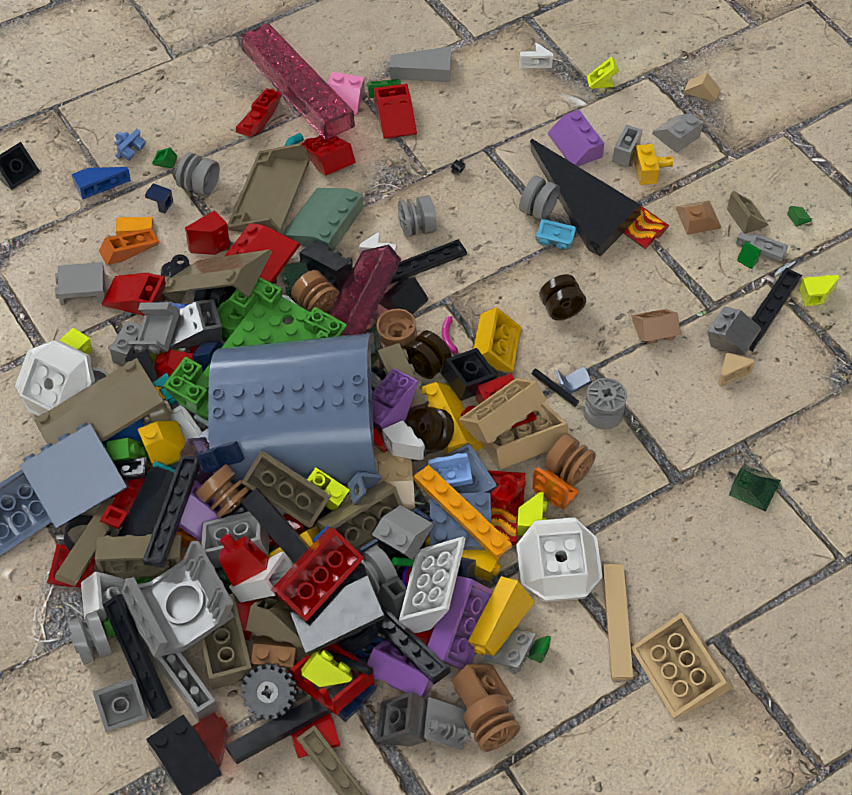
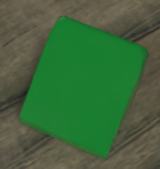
M171 147L158 150L152 164L173 168L177 154Z
M789 207L787 215L796 227L812 221L803 207Z
M745 242L737 261L752 269L759 260L761 249Z
M550 636L535 640L534 646L529 651L528 658L539 663L543 662L550 648Z

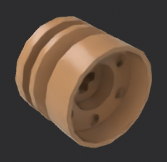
M312 270L302 275L291 290V298L300 307L309 312L316 307L330 314L336 308L341 298L340 292L317 270Z
M399 308L388 310L377 321L380 349L399 343L403 350L410 342L415 341L417 337L415 318L407 310Z
M565 434L549 451L544 466L555 475L561 473L560 477L562 480L567 481L571 486H575L589 472L595 461L596 452L588 450L586 445L579 447V440L570 434Z
M227 464L212 475L195 493L204 503L212 498L215 500L210 510L214 511L220 506L222 509L216 514L219 519L231 513L240 505L250 491V488L247 486L241 491L238 490L242 480L237 481L235 484L231 483L236 473Z
M493 694L477 701L463 715V721L469 731L475 733L474 739L478 742V746L483 752H489L505 745L518 734L521 728L515 720V716L512 713H508L509 707L500 694Z

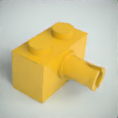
M653 144L635 146L633 160L639 184H657L659 167H673L672 156L657 157Z

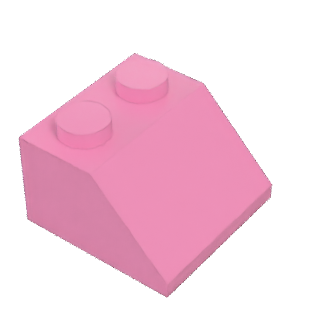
M332 72L327 85L324 110L357 115L365 92L364 77Z

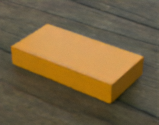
M117 217L116 235L152 228L153 230V217Z

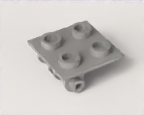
M514 629L494 656L485 654L483 661L508 666L512 674H517V672L521 671L522 662L527 660L526 657L529 656V651L535 644L534 640L537 634Z
M428 697L424 738L463 750L464 741H468L471 735L465 729V722L463 721L466 709Z

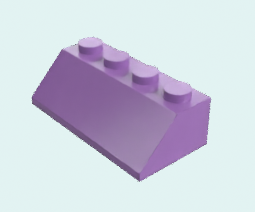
M461 576L456 578L449 611L434 625L427 647L445 664L462 670L467 664L472 663L475 652L468 640L493 590L472 579Z

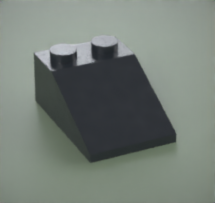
M184 714L146 738L149 750L181 795H192L222 775Z

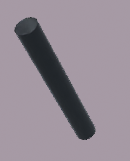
M535 368L531 374L571 405L576 407L579 404V400Z
M328 649L326 650L334 657L333 660L336 662H343L351 669L368 676L372 675V667Z

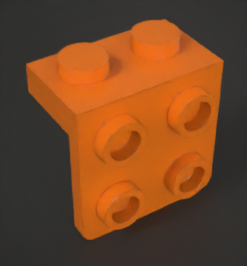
M539 467L535 468L532 485L536 494L544 492V497L553 506L565 510L576 498L579 490L548 469L543 471Z

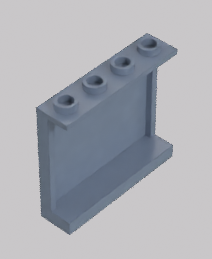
M83 423L76 428L77 432L71 435L69 433L64 434L58 438V443L45 445L41 448L42 452L37 455L32 453L23 458L24 462L20 464L22 471L56 528L65 525L71 519L84 514L130 487L128 482L123 479L96 433L94 424L88 425Z

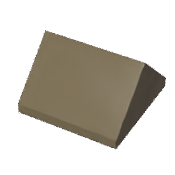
M735 191L731 192L727 210L744 234L769 225L750 199Z

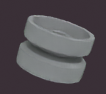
M534 176L523 191L519 210L528 215L533 213L536 219L546 220L557 202L560 192L559 185L552 182L546 184L545 179Z
M97 611L86 614L85 620L88 625L86 629H84L79 618L68 621L76 653H79L83 665L94 662L95 657L91 649L93 647L96 648L98 656L101 658L112 655Z

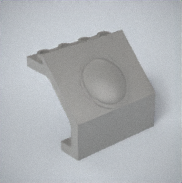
M191 541L184 559L148 583L137 584L134 577L126 578L121 590V594L153 657L183 652L235 617L231 611L233 600L228 595L222 580L219 579L213 564L209 561L206 551L202 548L199 541Z

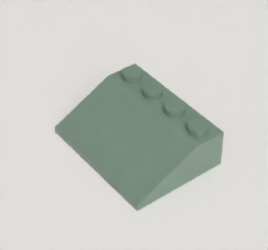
M316 188L283 235L304 247H307L316 240L330 247V251L333 252L362 211L363 194L348 188Z

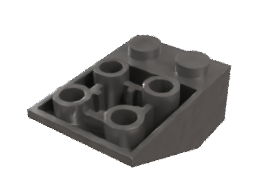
M214 299L196 301L179 309L180 314L169 350L197 346L203 342H222V325Z

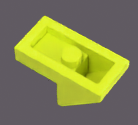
M610 57L587 75L589 88L614 87L612 76L619 72L616 59Z

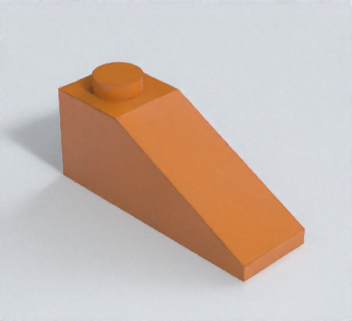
M152 228L105 238L99 253L106 265L123 262L159 244V240Z

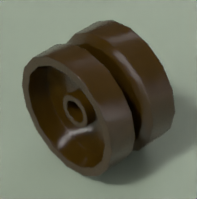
M569 274L559 275L550 279L541 287L539 292V298L553 320L569 319L578 314L586 304V296L579 288L576 279Z
M428 330L422 331L415 338V341L410 342L404 348L408 355V363L413 365L418 375L426 379L434 378L443 368L445 359L452 357L449 347L441 337Z
M419 405L409 412L405 420V424L412 428L414 435L423 441L426 450L441 451L452 440L454 421L446 410Z

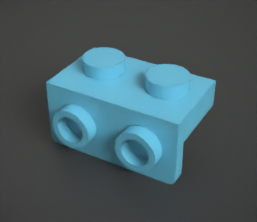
M541 219L538 233H536V241L545 246H549V244L556 245L557 248L566 250V248L571 249L576 227Z

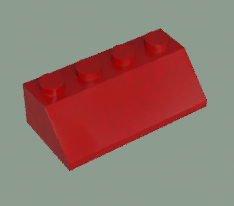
M327 528L271 591L287 607L307 621L359 565L364 557L336 529Z

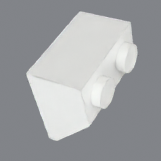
M96 571L82 581L84 619L86 614L97 611L102 624V621L108 618L103 604L117 594H121L126 579Z

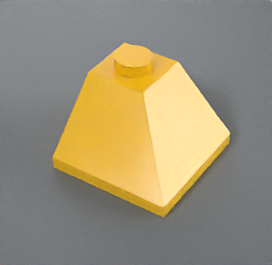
M156 421L138 429L152 466L155 461L169 466L179 462L181 455L192 456L177 421Z

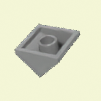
M135 677L93 691L105 732L148 718Z

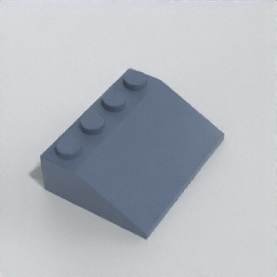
M22 469L0 483L1 556L52 522Z

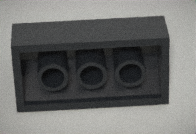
M151 466L117 537L126 535L146 536L153 533L174 476L173 472Z

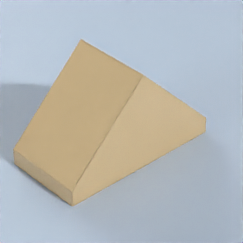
M705 73L690 79L684 93L716 103L721 89L711 76Z
M726 352L718 385L721 387L752 373L755 361L751 358Z

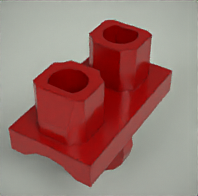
M504 475L500 480V484L490 496L491 499L496 501L495 506L506 510L513 499L519 496L520 491L525 487L526 481L516 480L514 475Z

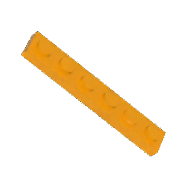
M427 465L414 475L413 480L496 560L512 547V543L430 465Z

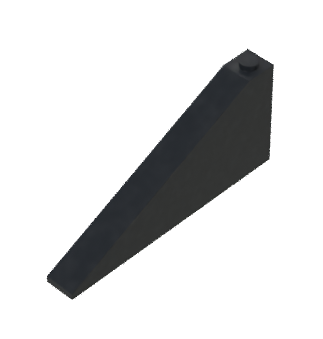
M531 139V153L548 182L559 185L558 199L571 222L576 227L582 241L590 252L601 256L641 215V204L534 139Z

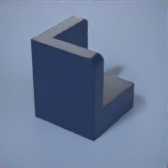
M154 183L145 193V198L157 202L158 211L164 214L174 202L172 190Z

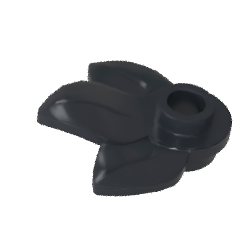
M182 254L175 255L171 262L165 263L162 266L161 276L173 277L190 266L189 259Z

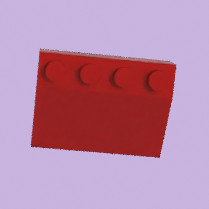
M250 223L225 256L270 249L272 253L259 277L273 283L300 244L265 225Z

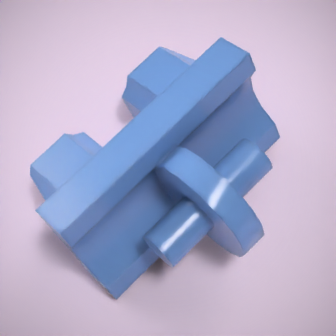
M136 129L130 136L128 132L124 134L118 132L115 135L117 140L115 145L118 146V152L115 156L118 159L124 157L130 161L135 155V151L131 147L134 146L140 151L145 146L146 141L140 137L141 131L139 129Z

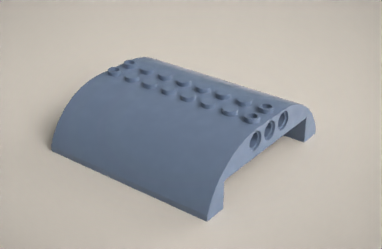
M373 333L215 350L209 371V448L211 449L233 441L238 442L245 459L240 463L228 465L236 473L231 480L232 484L239 480L243 481L261 450L305 479H308L315 468H318L342 485H348V482L358 472L379 474L378 461L374 455L371 377V353H374ZM241 484L238 490L241 491L246 486Z

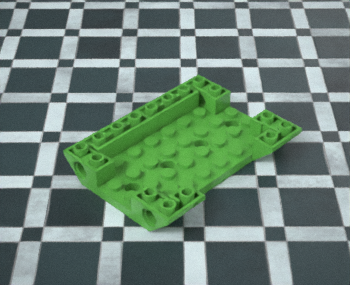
M259 277L249 297H245L236 289L229 298V302L244 319L222 348L337 337L343 333L347 324L316 307L311 312L283 298L281 288ZM290 318L293 320V323L285 324L283 321ZM185 356L163 385V388L182 407L208 421L210 364L203 372L202 365Z

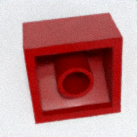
M215 210L185 227L188 251L190 253L217 255L230 247L227 222Z

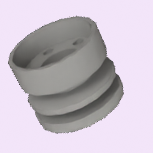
M188 152L179 163L176 173V185L188 191L193 190L196 194L209 196L218 182L220 173L219 163L208 158L203 159L200 155Z
M430 195L417 197L416 206L412 199H407V205L404 200L398 201V219L405 237H410L412 233L418 235L419 227L424 234L437 230L436 214Z
M600 378L588 386L584 405V417L587 422L593 427L602 430L612 429L619 425L624 415L627 400L626 389L620 382L610 378Z
M373 545L362 553L364 559L357 567L365 565L378 593L382 584L398 576L388 556L378 546Z

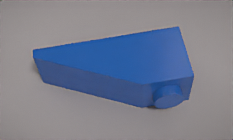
M128 167L86 168L72 174L74 186L82 200L131 181Z

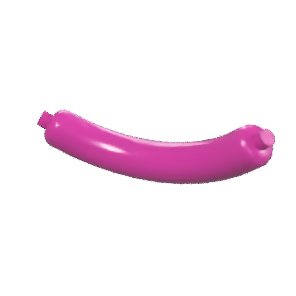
M448 316L442 326V339L449 347L451 353L457 354L458 349L449 337V328L453 322V317Z

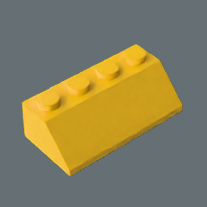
M439 382L422 386L421 392L427 395L429 404L426 406L446 410L454 421L453 437L449 445L443 449L444 454L447 455L467 443L471 445L474 451L483 449L482 442L477 441L459 422L458 419L462 417L460 414L465 408L452 388Z

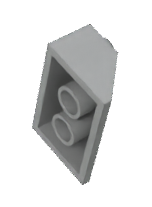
M249 511L203 522L201 546L206 551V555L214 568L222 567L219 556L224 546L221 544L220 539L226 534H231L235 541L244 536L248 537L267 556L269 555L268 532Z

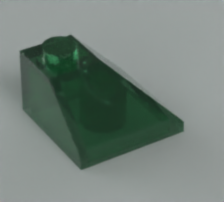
M744 464L732 484L729 496L766 512L781 480Z

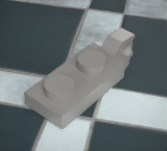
M740 232L736 240L737 245L743 247L744 243L748 242L761 249L760 255L782 262L788 248L784 243L756 233L754 235H747Z

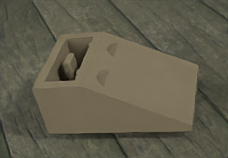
M265 597L258 599L251 606L246 630L251 631L256 636H269L274 641H286L292 643L294 647L303 648L290 609L281 600Z

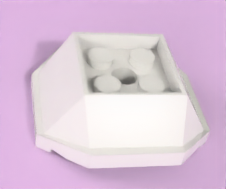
M54 340L28 350L15 384L27 410L40 416L42 413L48 412L94 384L95 378L91 367V358L89 355L59 340Z
M575 517L534 521L516 544L520 584L525 590L531 592L543 602L585 599L603 577L597 537ZM562 555L566 561L558 562L555 556Z

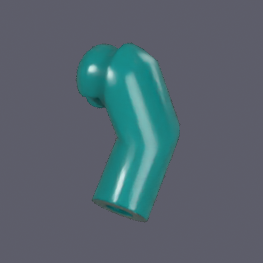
M298 133L289 137L284 146L303 141L302 134Z

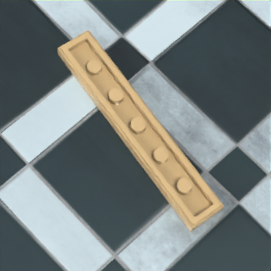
M603 564L611 680H633L624 564Z

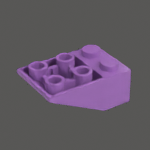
M395 368L387 374L385 379L372 393L373 428H377L382 433V429L402 420L405 422L419 383L418 380Z

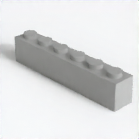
M132 615L147 651L197 721L201 723L218 712L216 700L180 652L153 657Z

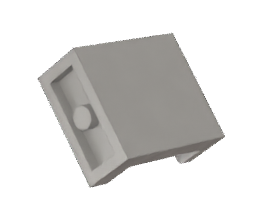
M103 262L58 266V273H55V281L58 284V288H55L56 299L60 300L61 305H65V298L97 296L98 303L103 301L105 297V270Z
M169 302L140 303L138 310L145 314L137 341L129 340L128 345L133 347L137 353L146 350L154 354L168 352L180 310Z

